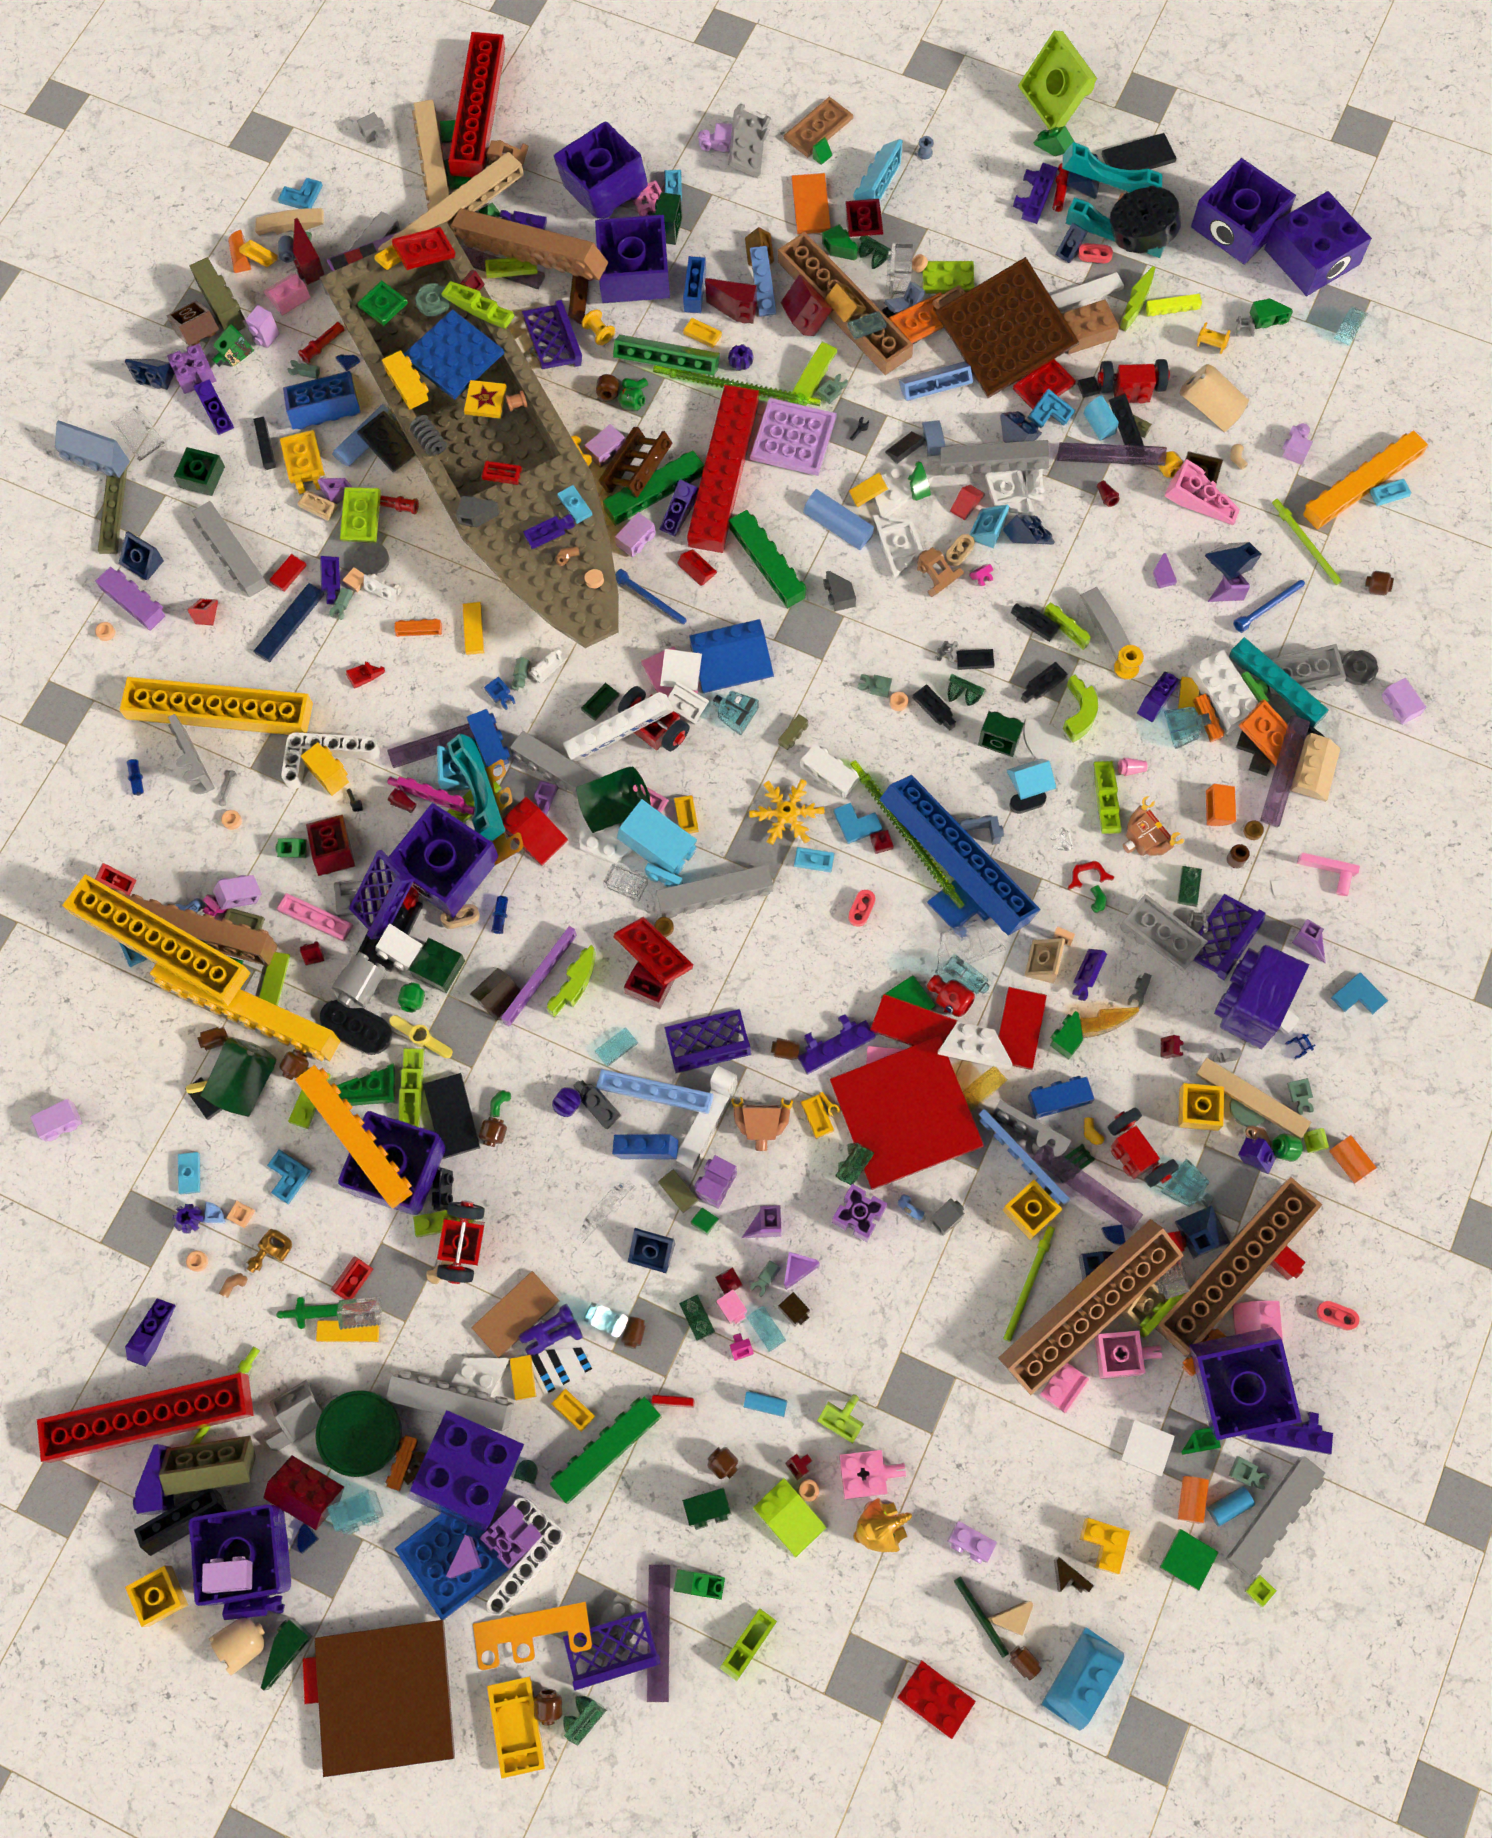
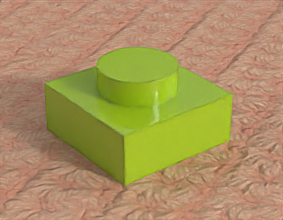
M1318 1128L1304 1134L1307 1153H1314L1329 1148L1324 1128Z
M1258 1575L1245 1590L1261 1607H1264L1277 1591L1261 1575Z

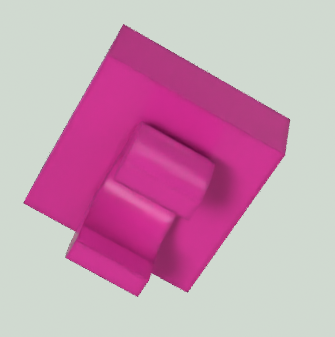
M985 564L969 573L972 580L978 579L980 586H984V577L988 581L993 580L992 575L989 574L993 571L991 564Z
M207 894L203 899L207 904L203 909L205 914L214 917L217 913H226L227 909H220L215 895Z
M741 1333L733 1335L735 1343L729 1346L734 1361L754 1354L749 1338L743 1340Z

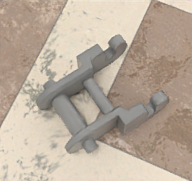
M1241 316L1236 319V322H1238L1236 336L1240 335V328H1249L1251 337H1254L1255 324H1252V317L1249 316V319H1241ZM1241 322H1248V325H1241Z
M944 641L942 647L937 650L938 656H935L936 661H941L946 653H950L948 660L953 662L957 656L958 642L954 641L953 644H949L948 641Z
M1194 910L1189 913L1191 918L1188 919L1187 926L1192 928L1194 923H1203V931L1207 933L1208 922L1206 916H1208V913H1206V910L1203 913H1194ZM1194 917H1202V920H1194Z
M1239 1048L1219 1049L1213 1056V1061L1217 1062V1057L1220 1063L1235 1061L1241 1056L1242 1051Z

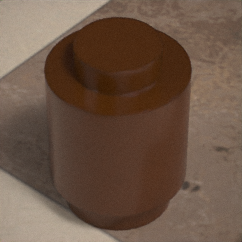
M1243 844L1234 845L1227 855L1229 866L1232 868L1243 867L1250 856L1249 849Z
M215 1027L200 1032V1037H197L200 1047L205 1048L207 1051L223 1046L228 1036L224 1027Z
M777 1038L776 1041H772L771 1053H774L776 1058L798 1059L800 1044L795 1043L796 1041Z
M629 1317L628 1321H626L621 1342L624 1343L625 1347L636 1349V1346H641L646 1327L644 1325L645 1320Z
M1017 1646L1009 1654L1011 1656L1009 1662L1024 1678L1027 1677L1029 1681L1036 1677L1042 1669L1039 1666L1040 1662L1025 1646L1021 1648Z

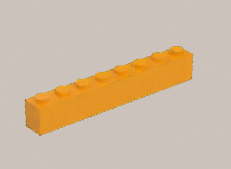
M1414 430L1409 434H1403L1398 442L1389 444L1384 452H1378L1371 461H1365L1361 464L1357 471H1351L1343 481L1338 480L1330 490H1324L1319 495V498L1310 500L1305 505L1306 509L1303 516L1318 530L1370 493L1371 488L1380 486L1422 456L1428 444Z
M313 1065L297 1077L295 1081L392 1209L413 1194L409 1189L412 1185L405 1176L401 1179L397 1173L400 1169L393 1160L389 1163L386 1159L388 1153L382 1145L377 1147L374 1143L376 1137L369 1129L367 1131L364 1130L362 1127L364 1124L363 1120L358 1114L355 1116L350 1110L353 1107L346 1098L344 1100L340 1098L338 1094L341 1091L335 1083L330 1085L327 1081L329 1075L323 1068L319 1070L316 1065Z

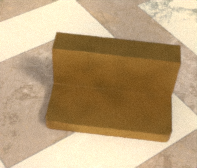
M758 227L745 237L747 261L750 266H752L750 248L767 246L769 264L774 262L771 233Z
M836 283L825 298L826 302L846 323L855 312L863 314L866 310L865 305L846 284Z

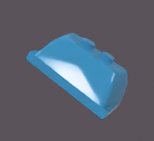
M1085 1627L1041 1705L1081 1731L1091 1721L1121 1668L1124 1653Z

